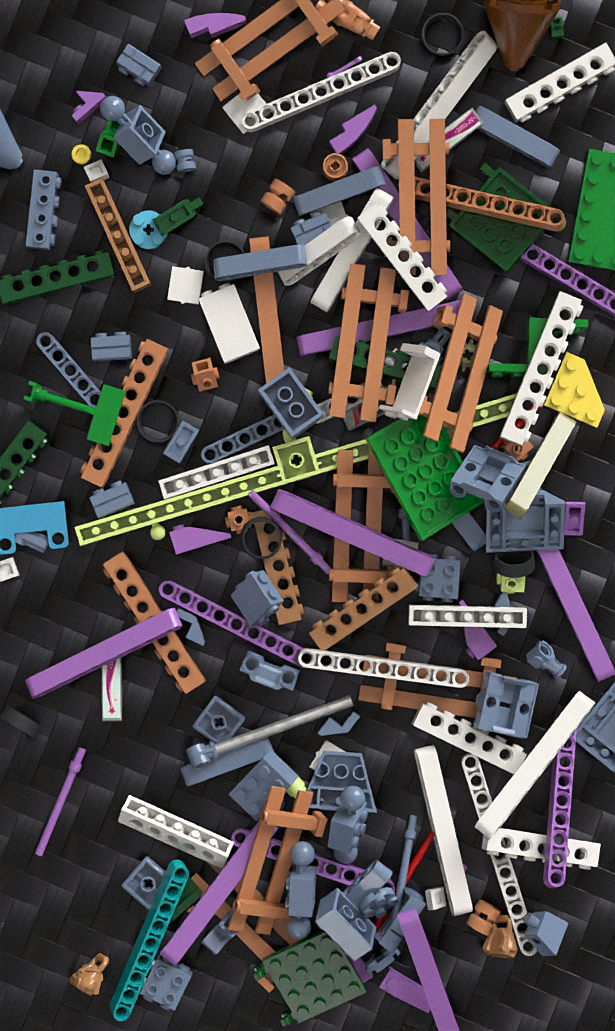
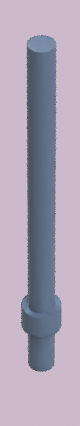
M414 815L409 816L408 828L404 834L406 839L396 890V897L399 901L393 907L391 924L402 906L412 844L416 838L417 816Z

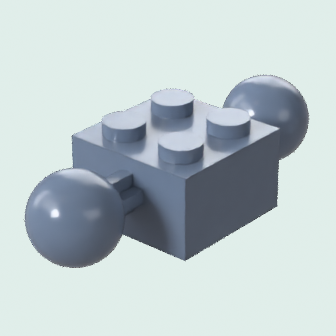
M108 96L101 102L100 112L102 116L109 121H117L120 124L114 139L139 165L152 158L153 169L159 174L166 175L175 169L176 159L173 153L168 150H159L165 135L164 129L141 105L125 114V105L120 98Z
M348 786L342 791L340 796L341 803L331 820L328 847L333 849L335 859L341 864H350L356 859L359 836H363L366 829L364 822L368 816V811H366L367 802H365L363 790L357 786Z
M304 841L295 843L290 850V858L296 865H293L292 871H289L286 882V890L288 892L285 908L289 909L288 916H293L287 923V932L296 940H302L310 934L311 923L307 917H312L315 905L317 866H308L314 860L315 851L311 844Z

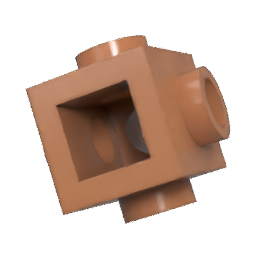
M210 358L192 362L194 373L191 374L193 385H198L199 392L218 387L216 380L220 378L217 367L213 368Z
M504 439V444L500 448L503 450V453L513 456L517 462H522L528 457V452L534 446L529 440L520 446Z
M242 506L231 508L232 512H228V517H225L227 528H231L232 531L240 534L243 526L253 517L252 512H248L247 508L243 509ZM237 516L243 518L242 523H236L235 519Z

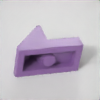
M76 91L85 102L84 105L80 104L73 110L74 114L72 117L78 124L101 105V102L106 98L103 93Z
M565 502L564 535H583L585 502Z

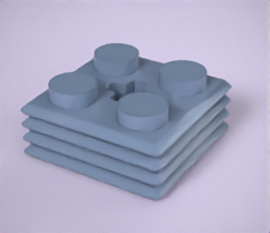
M214 696L194 723L193 728L217 744L232 738L245 720V716L218 696ZM220 717L223 718L222 722L224 723V725H219L217 727L215 725L216 721L214 719H219Z
M146 856L124 881L122 887L150 910L166 871L150 857ZM151 879L153 881V887H151L150 885L146 887V882L144 880Z

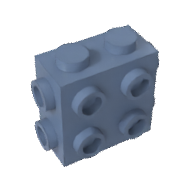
M429 554L435 558L429 575H420V580H416L418 586L415 592H419L418 596H423L422 600L434 601V597L442 598V602H453V599H458L461 561L456 560L457 556H445V559H437V555Z
M264 570L258 572L251 571L245 576L246 579L235 587L236 590L231 594V597L250 626L258 624L262 626L269 621L270 615L279 610V606L284 600Z
M158 955L156 960L153 959L149 969L150 974L148 978H145L140 994L147 1001L160 1003V1006L166 1010H175L193 972L184 964H176L175 966L163 956Z

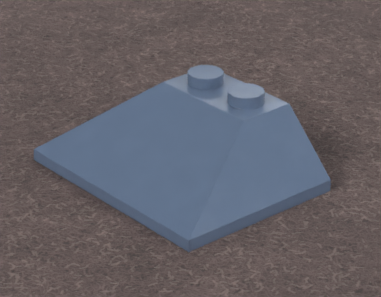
M538 490L521 520L504 510L509 499H507L499 512H492L486 507V552L563 549L565 501L544 490Z
M615 682L576 731V742L613 772H615Z

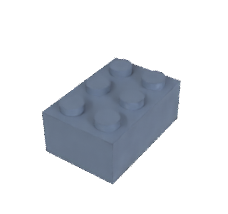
M290 367L258 389L259 395L292 440L324 416Z
M270 750L229 795L257 821L260 818L261 811L264 809L270 786L283 787L287 790L299 776Z
M338 888L320 900L315 922L320 929L330 936L333 942L343 949L347 956H350L355 961L372 949L376 926L368 918H364L362 912Z

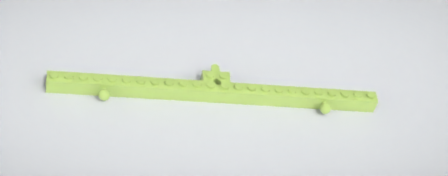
M517 394L477 405L472 421L473 427L507 418ZM443 425L451 439L454 429ZM284 429L282 433L285 444L272 447L278 466L75 527L80 546L152 525L151 537L155 540H161L166 532L164 527L159 525V522L248 496L251 490L258 493L337 469L338 450H353L354 464L368 460L371 449L366 440H361L315 454L309 436L298 440L295 437L292 440ZM295 455H298V458H302L299 466L291 463Z

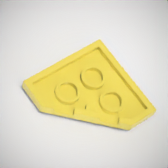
M566 352L544 406L597 428L605 409L584 359Z

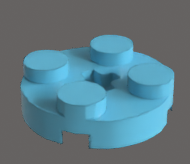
M140 212L133 217L130 223V236L134 243L142 249H156L167 238L168 233L161 236L152 221L153 218L160 215L157 212ZM147 225L154 228V232H151L150 235L143 232Z

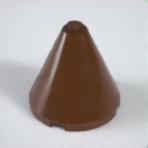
M483 0L500 54L508 70L519 71V68L525 66L559 12L561 0Z

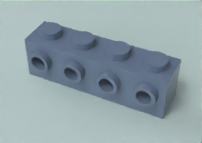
M34 170L26 238L27 248L51 251V246L55 245L53 227L57 226L58 219L55 215V208H59L60 197L57 196V190L61 189L62 178L59 177L57 172Z

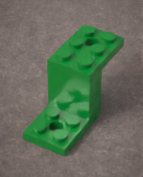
M529 318L526 321L525 364L489 363L486 374H491V377L498 378L504 376V374H510V378H522L527 371L548 318ZM574 319L573 323L576 325L572 334H581V332L588 328V320ZM555 328V329L552 330V333H561V332H562V331H561L560 329H558V328ZM548 347L545 348V354H546L547 356H548ZM543 364L538 365V373L545 375L547 367Z

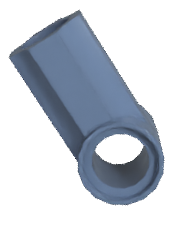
M36 531L14 534L16 543L23 546L27 545L44 553L49 544L48 536Z

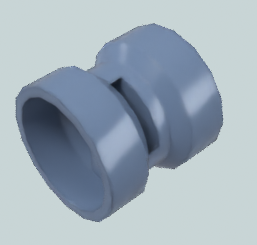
M193 149L174 152L175 159L178 161L176 166L177 172H188L196 169L195 162L192 159L194 156Z

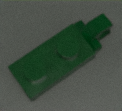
M200 197L191 202L189 199L182 200L153 218L152 221L161 236L194 217L197 214L195 209L201 206L203 202Z

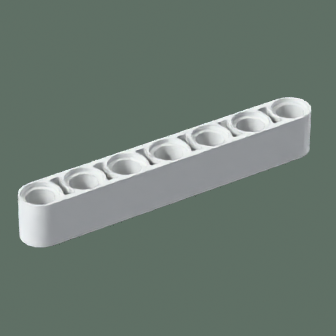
M376 188L361 214L374 204L382 205L388 211L394 197ZM359 220L355 224L361 233L360 237L337 254L311 300L313 305L325 312L330 310L345 285L349 275L350 263L357 264L372 238ZM377 220L374 223L376 230L382 220Z

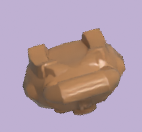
M499 915L496 921H492V930L487 935L482 949L488 956L513 958L517 953V944L512 932V921L509 915ZM507 922L506 928H497V923Z
M102 953L97 954L89 964L83 965L75 974H72L70 983L90 996L99 994L101 981H103L102 971L108 965L109 958ZM98 961L102 963L100 966L96 965Z

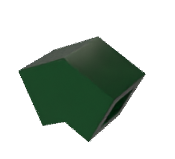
M562 17L554 18L550 24L551 39L564 37Z

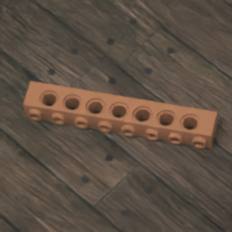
M149 339L146 342L142 341L138 352H140L138 359L132 361L129 368L132 371L129 377L126 376L121 385L124 387L123 390L126 391L121 408L125 407L128 409V416L121 418L118 415L116 425H119L120 433L112 435L110 441L112 450L105 453L102 450L103 444L97 443L96 446H92L88 454L91 456L88 463H84L81 468V478L104 488L137 419L138 413L168 354V348ZM146 356L153 357V363L150 366L143 364V359ZM138 373H143L145 375L144 382L136 383L135 376ZM130 390H134L137 393V397L133 401L127 399V393ZM98 459L104 462L101 470H96L94 467V462Z
M125 552L119 553L103 564L105 575L108 579L112 578L115 582L113 585L118 595L122 594L125 601L123 603L129 611L132 610L136 615L134 620L137 624L162 612ZM121 569L127 572V578L124 581L117 577V573ZM130 586H135L138 590L137 595L134 597L130 596L127 592ZM140 602H145L148 605V610L145 613L138 610ZM174 631L166 635L169 639L166 645L160 644L158 640L154 641L153 644L157 648L154 651L160 660L163 658L167 665L164 667L170 676L174 675L176 678L175 684L179 691H184L186 694L204 683L206 679ZM170 651L178 652L179 658L177 661L169 659ZM181 667L188 668L189 675L187 677L180 676L179 669Z

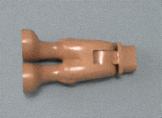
M319 0L315 7L316 10H320L327 3L324 0ZM339 0L345 11L333 19V22L337 26H342L362 35L363 38L367 36L373 40L380 26L373 23L374 20H371L353 2Z

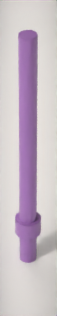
M251 490L248 496L310 557V560L315 565H318L326 574H329V570L332 568L323 560V556L319 552H315L254 490Z
M79 747L74 761H71L69 765V773L35 852L39 856H42L76 773L81 769V761L86 752L83 748Z

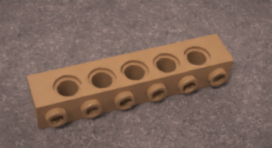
M101 178L85 185L132 291L136 293L152 286L105 181Z
M263 510L252 513L253 518L266 517L271 519ZM268 522L254 523L262 556L273 553L269 550V544L272 541H276L279 544V534L276 528L272 534H267L264 531V526ZM282 529V543L279 550L273 556L263 559L266 574L282 599L289 597L293 600L291 608H285L283 604L279 606V610L276 612L279 625L302 620L301 615H304L302 603L298 604L297 597L300 594L298 586L293 585L292 578H295L293 566L289 567L287 559H291L289 549L284 548L283 541L286 540ZM276 560H281L284 563L282 571H276L273 568V563ZM280 579L288 581L289 586L287 589L282 590L278 587Z
M399 567L395 568L389 573V578L386 580L381 578L373 584L375 586L369 591L366 588L358 594V599L355 601L350 599L344 603L342 610L338 612L336 609L328 614L327 617L329 619L324 622L319 620L312 625L313 630L309 634L320 650L325 651L415 590L418 584L409 571L404 567L402 569H399ZM389 583H396L398 586V590H391L389 587ZM374 593H379L382 596V601H376ZM358 604H364L367 607V611H360ZM343 614H348L351 617V622L344 621ZM328 625H333L336 628V632H330Z

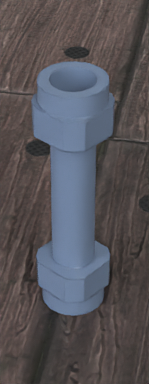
M399 509L398 517L402 523V540L410 541L409 520L403 509Z

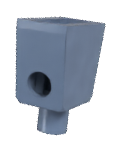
M546 911L534 912L533 914L527 913L523 918V922L528 925L525 932L526 939L542 956L556 955L568 923Z

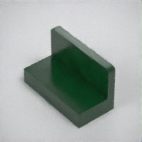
M190 876L176 905L171 921L176 919L203 894V891Z

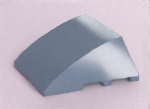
M323 751L307 791L313 792L309 809L337 811L341 803L340 796L342 791L348 786H357L365 794V802H367L366 811L368 813H377L362 753Z

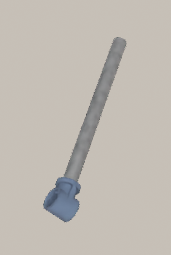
M348 695L214 744L213 741L209 742L206 746L204 743L188 748L186 751L192 768L198 769L211 763L212 759L218 760V755L349 708L353 706V703Z

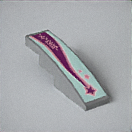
M473 108L469 109L445 128V143H449V151L484 124ZM430 155L417 156L414 160L415 165L421 172L430 166Z
M122 657L102 667V721H122Z

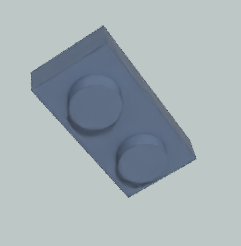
M182 421L163 454L181 463L200 430Z

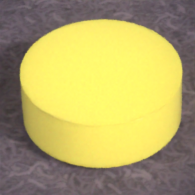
M77 145L72 150V158L80 165L86 164L91 159V151L86 145Z

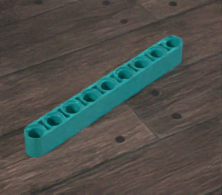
M173 860L168 865L111 999L110 1010L118 1021H124L130 1016L188 880L189 871L181 860ZM178 869H182L180 873L175 874ZM175 886L173 890L167 891L170 887ZM163 904H167L166 907L160 908ZM156 921H160L159 924L153 925ZM153 938L150 942L146 943V940ZM138 973L136 976L131 977L132 974ZM123 1007L122 1010L116 1011L118 1008Z

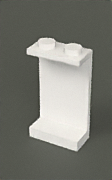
M230 283L221 285L218 291H206L201 294V298H198L225 364L260 350L235 285H230Z
M403 343L401 351L411 356L393 407L380 405L379 409L385 411V415L394 419L397 417L408 421V418L417 419L441 353L427 346Z

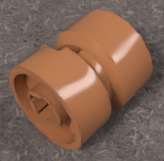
M338 153L328 155L323 162V174L332 182L346 177L348 172L346 158Z
M274 179L269 187L270 192H266L260 202L270 210L281 215L286 208L285 202L292 199L295 191L282 181Z
M479 899L474 907L475 913L470 914L466 923L478 932L488 935L493 927L492 921L497 920L501 911L486 901ZM481 913L486 914L488 916L487 919L482 917Z

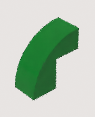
M108 120L106 129L100 134L95 151L111 157L117 154L121 146L114 139L120 125L117 121Z

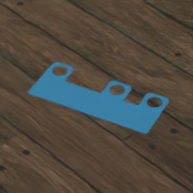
M64 501L0 508V541L7 538L12 543L11 548L7 551L0 548V555L11 554L16 551L14 534L47 530L50 548L67 547L69 541ZM57 532L64 535V542L60 545H56L52 541L53 534Z

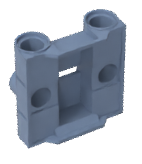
M474 445L451 479L449 489L458 498H463L466 493L486 500L485 506L490 511L499 512L507 499H510L513 494L514 488L525 472L526 465L517 462L513 456L493 448H481ZM479 479L486 480V481L491 482V483H493V484H492V485H489V484H487V483H485V482L480 481Z
M247 651L240 671L249 674L252 681L276 690L284 687L293 691L300 670L288 665L279 667L264 661L263 656Z
M485 671L482 688L486 689V691L481 690L476 697L477 709L482 711L476 712L473 728L527 739L539 684L525 679H514ZM500 701L510 703L509 708L499 706Z
M405 887L399 913L416 908L419 916L426 906V903L422 901L424 897L412 888ZM392 910L379 931L375 932L374 938L379 941L381 946L394 953L404 934L397 916L391 924Z

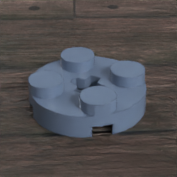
M392 888L379 889L380 893L374 895L372 892L360 902L359 909L364 918L374 916L381 918L386 915V911L398 903L399 900Z
M383 947L380 950L381 954L376 958L372 956L365 962L367 974L372 976V971L375 970L378 973L395 960L393 958L395 953L397 955L400 954L399 950L396 948L394 953Z

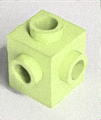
M497 573L496 583L500 585L501 592H506L507 594L524 592L525 576L509 578Z

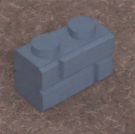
M130 44L126 46L116 62L119 72L125 76H128V74L135 77L134 81L142 87L145 84L150 87L162 68L159 63Z
M322 211L312 214V218L307 221L301 219L293 223L294 226L291 227V230L298 245H306L332 226L326 212L322 214Z
M115 332V336H107V333L95 334V337L91 338L92 361L132 359L131 336L126 335V332Z
M121 481L110 485L111 489L104 491L101 488L92 492L94 496H91L90 500L98 519L135 504L127 483L122 484Z

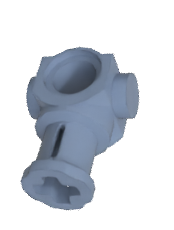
M440 328L432 339H428L425 344L421 342L420 345L427 346L442 354L444 351L443 346L451 337V334L444 328ZM442 356L439 357L438 362H441Z
M544 640L538 642L527 653V662L535 669L549 670L556 679L566 670L567 666L555 659L552 647Z

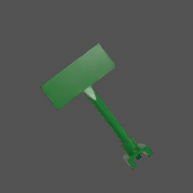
M29 381L28 385L33 386V390H30V397L24 396V400L35 404L38 403V400L43 402L49 401L93 415L87 440L109 446L126 393L125 390L103 384L97 407H91L49 394L48 391L42 389V385Z

